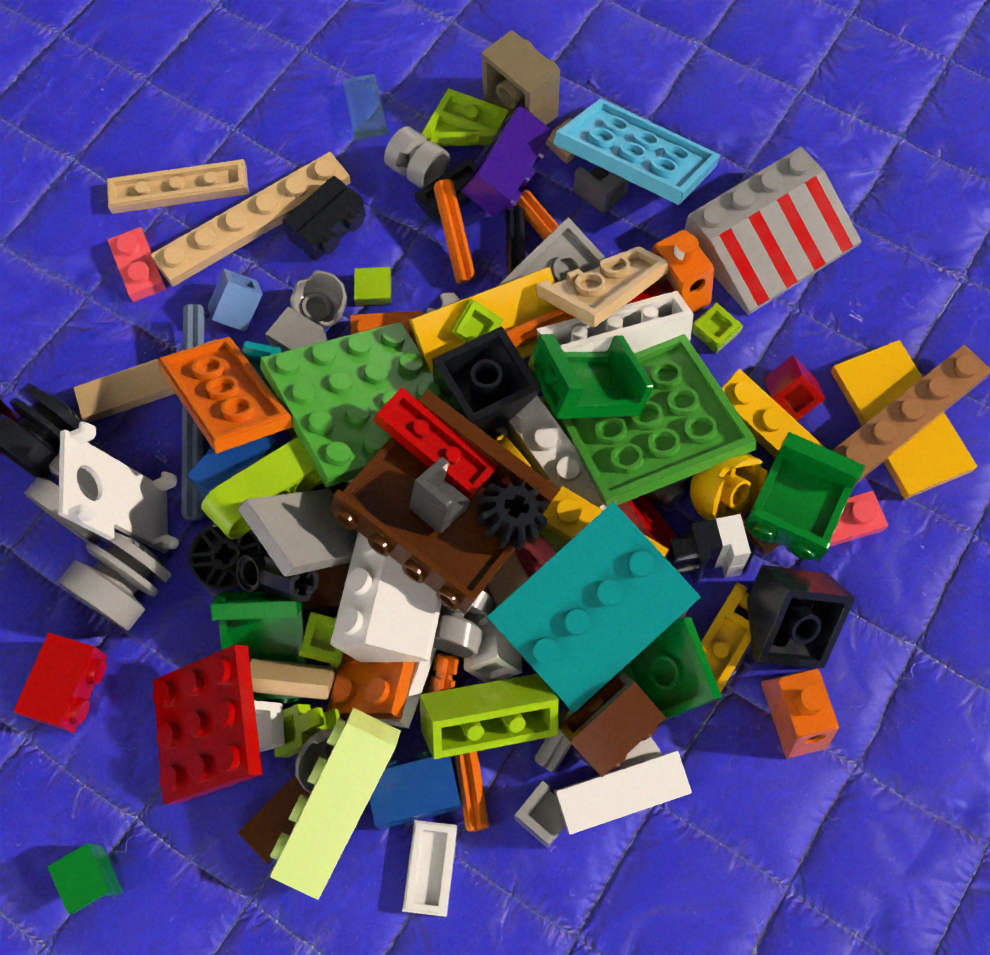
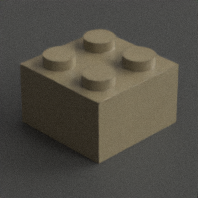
M513 30L481 52L484 101L510 110V115L521 104L545 125L558 117L560 69L552 59L543 56L534 48L529 40L521 38Z

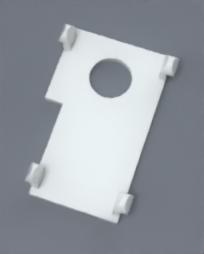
M80 422L78 429L71 432L66 429L60 431L58 515L108 540L114 539L115 528L163 554L168 552V550L176 549L179 545V539L168 535L167 490L176 486L177 476L164 471L161 473V478L152 481L89 444L88 441L93 440L96 436V427L92 424ZM79 468L86 469L96 481L98 496L95 501L88 499L79 488L77 483V471Z

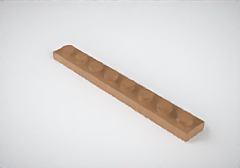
M964 344L832 451L865 465L860 480L857 482L859 483L990 375V367ZM744 527L747 539L765 558L781 546V544L775 541L769 543L756 538L751 533V530Z

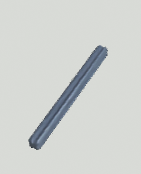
M187 304L183 307V350L204 344V308L202 305ZM182 404L181 514L186 520H199L204 516V512L201 509L204 499L187 475L204 456V435Z

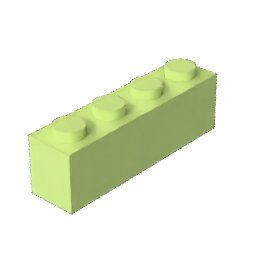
M355 708L352 709L347 721L338 718L326 742L334 747L327 760L319 756L307 780L314 784V787L309 797L300 794L288 818L295 822V825L290 835L281 832L270 854L271 858L277 860L270 875L271 878L319 900L397 746L401 730Z

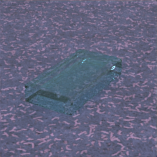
M375 74L342 79L354 139L359 140L388 134Z

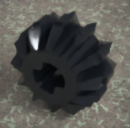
M508 477L502 479L498 486L494 483L488 485L484 491L485 496L480 497L476 504V509L481 512L476 518V525L488 527L484 533V540L495 536L498 538L499 549L505 548L508 542L511 543L516 551L522 549L525 542L533 544L540 536L539 531H542L547 525L548 519L542 514L547 510L548 502L537 501L539 488L528 491L525 489L524 478L519 480L515 486ZM510 511L515 514L513 517L508 514Z

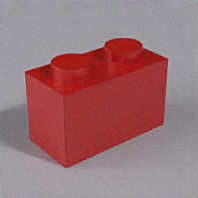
M48 632L13 712L30 720L75 733L78 724H81L88 714L90 707L89 698L95 684H98L105 674L107 655L92 645Z

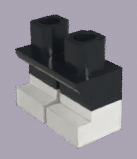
M741 514L691 523L688 535L670 538V550L666 555V559L681 575L692 574L693 583L698 582L702 578L704 570L722 567L725 578L740 576L751 554Z

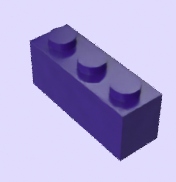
M520 104L503 122L461 192L494 218L504 208L510 211L522 196L518 189L520 186L524 187L536 171L532 165L534 162L537 164L548 151L549 146L545 143L552 130Z

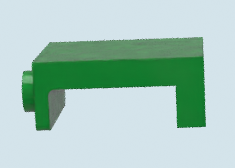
M539 334L528 362V366L541 387V391L556 419L640 416L653 390V383L622 335H615L609 349L605 352H564L554 334Z
M788 432L744 527L751 530V533L762 541L769 543L775 541L790 548V552L798 558L819 562L829 550L832 535L854 486L860 480L865 465Z
M261 590L255 592H220L211 603L212 621L219 620L221 650L234 644L246 645L249 650L250 662L252 658L309 664L308 658L299 656L306 630L304 602L298 603ZM253 692L254 701L274 699L276 703L286 704L301 698Z

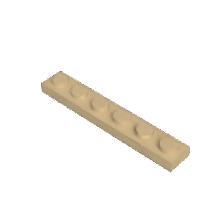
M328 152L151 254L153 262L170 285L174 287L282 224V220L332 176H336L347 186L350 184V175L334 155Z

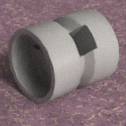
M405 126L399 129L389 141L384 154V162L401 176H407L410 182L422 189L446 173L450 162V154L433 141H427L424 135L410 126Z
M482 591L465 614L459 609H450L442 603L433 647L457 657L476 658L484 635L479 627L488 623L489 619L487 616L491 613L495 601L492 596Z

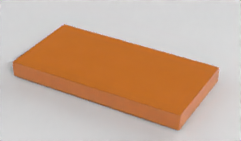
M228 336L157 359L160 371L216 454L293 427L292 417L231 337Z

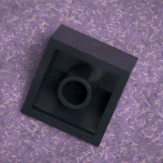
M502 326L432 359L433 380L439 386L448 404L486 434L505 426L541 392V387Z
M761 565L747 599L753 659L757 663L825 668L856 597L828 573Z

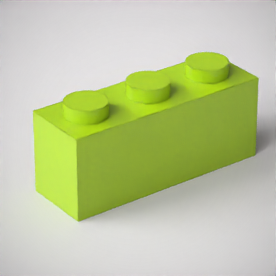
M539 674L419 694L421 732L434 760L558 736L559 699Z

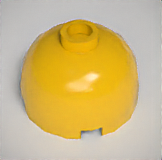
M747 453L742 456L729 458L710 469L692 475L690 499L696 512L706 521L741 514L742 521L744 522L746 519L743 517L753 507L768 475L767 470L761 468L760 464L763 462Z

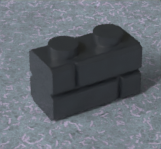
M332 176L285 217L282 222L289 240L300 249L302 248L307 255L316 261L324 253L331 254L339 245L340 239L349 231L354 232L358 230L364 222L366 213L361 196L350 187L347 188L345 183L336 176Z

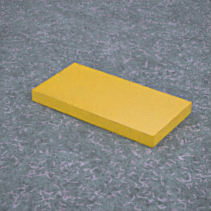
M550 267L409 319L420 352L431 374H433V358L465 344L464 341L451 334L450 330L469 299L475 300L504 319L500 327L502 326L505 331L557 309L556 306L537 296L536 284L549 280L552 284L555 283ZM537 340L517 349L522 359L532 354Z
M900 340L834 365L830 371L862 426L923 378ZM945 413L883 462L904 499L971 473L978 467Z

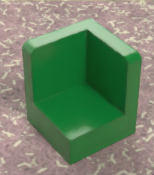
M87 843L47 866L63 905L69 914L77 913L104 896L116 897L123 892L108 856L101 845Z

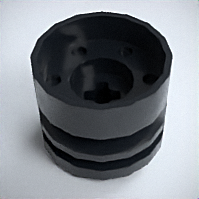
M26 383L20 391L32 405L28 406L21 400L12 398L9 403L20 418L15 422L9 417L0 414V451L33 477H41L53 481L55 477L50 472L49 464L57 456L55 451L60 447V431L66 429L71 432L78 429L81 420L60 399L30 383Z

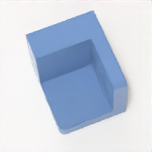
M224 268L208 304L211 320L246 331L263 295L258 281Z

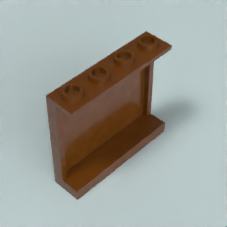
M427 390L418 401L497 466L496 470L470 500L468 509L441 534L410 510L409 504L414 482L429 467L391 437L343 492L338 489L334 493L330 510L334 512L335 519L343 527L349 530L356 529L368 539V544L374 551L385 557L389 555L401 564L403 572L410 579L417 583L424 582L437 592V598L445 606L453 610L459 609L465 614L515 550L510 542H508L505 548L499 549L498 538L495 536L484 540V533L488 527L476 525V518L481 513L476 509V504L480 497L485 496L484 491L487 486L492 483L498 486L500 481L506 477L515 486L519 480L524 478L525 489L531 491L532 489L539 488V495L536 500L548 502L547 507L560 489L430 390ZM511 511L508 513V514L511 515L512 517L515 515V514H514L513 512H511Z

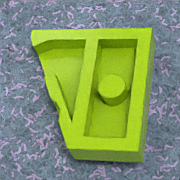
M448 88L421 134L427 138V141H433L440 147L490 145L503 122L510 116V110Z

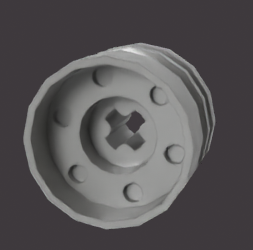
M114 531V539L108 540L96 534L100 540L109 546L106 551L91 542L85 546L86 550L97 560V563L91 567L74 560L57 582L109 620L129 631L145 611L142 604L133 597L135 592L140 590L155 597L159 590L146 580L148 575L165 584L172 574L163 567L154 553L132 537Z

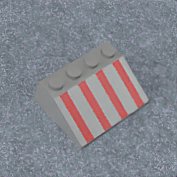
M802 146L688 214L684 229L698 239V246L713 264L714 277L747 315L755 312L858 247L862 242L825 171Z

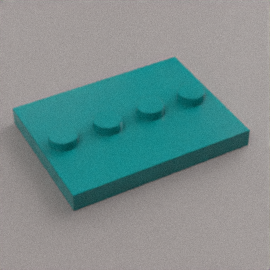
M613 501L487 617L568 708L575 713L698 601L701 596Z

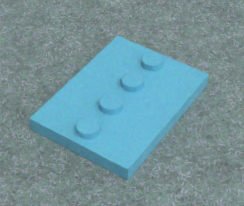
M601 98L556 132L553 142L554 145L677 205H680L716 168L721 156Z

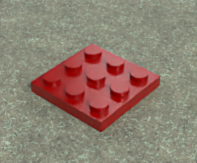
M234 644L153 680V701L155 703L157 724L156 741L159 750L160 786L162 788L163 805L179 804L262 775L248 646Z

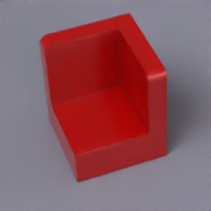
M794 355L764 378L770 397L796 421L826 399L817 379Z

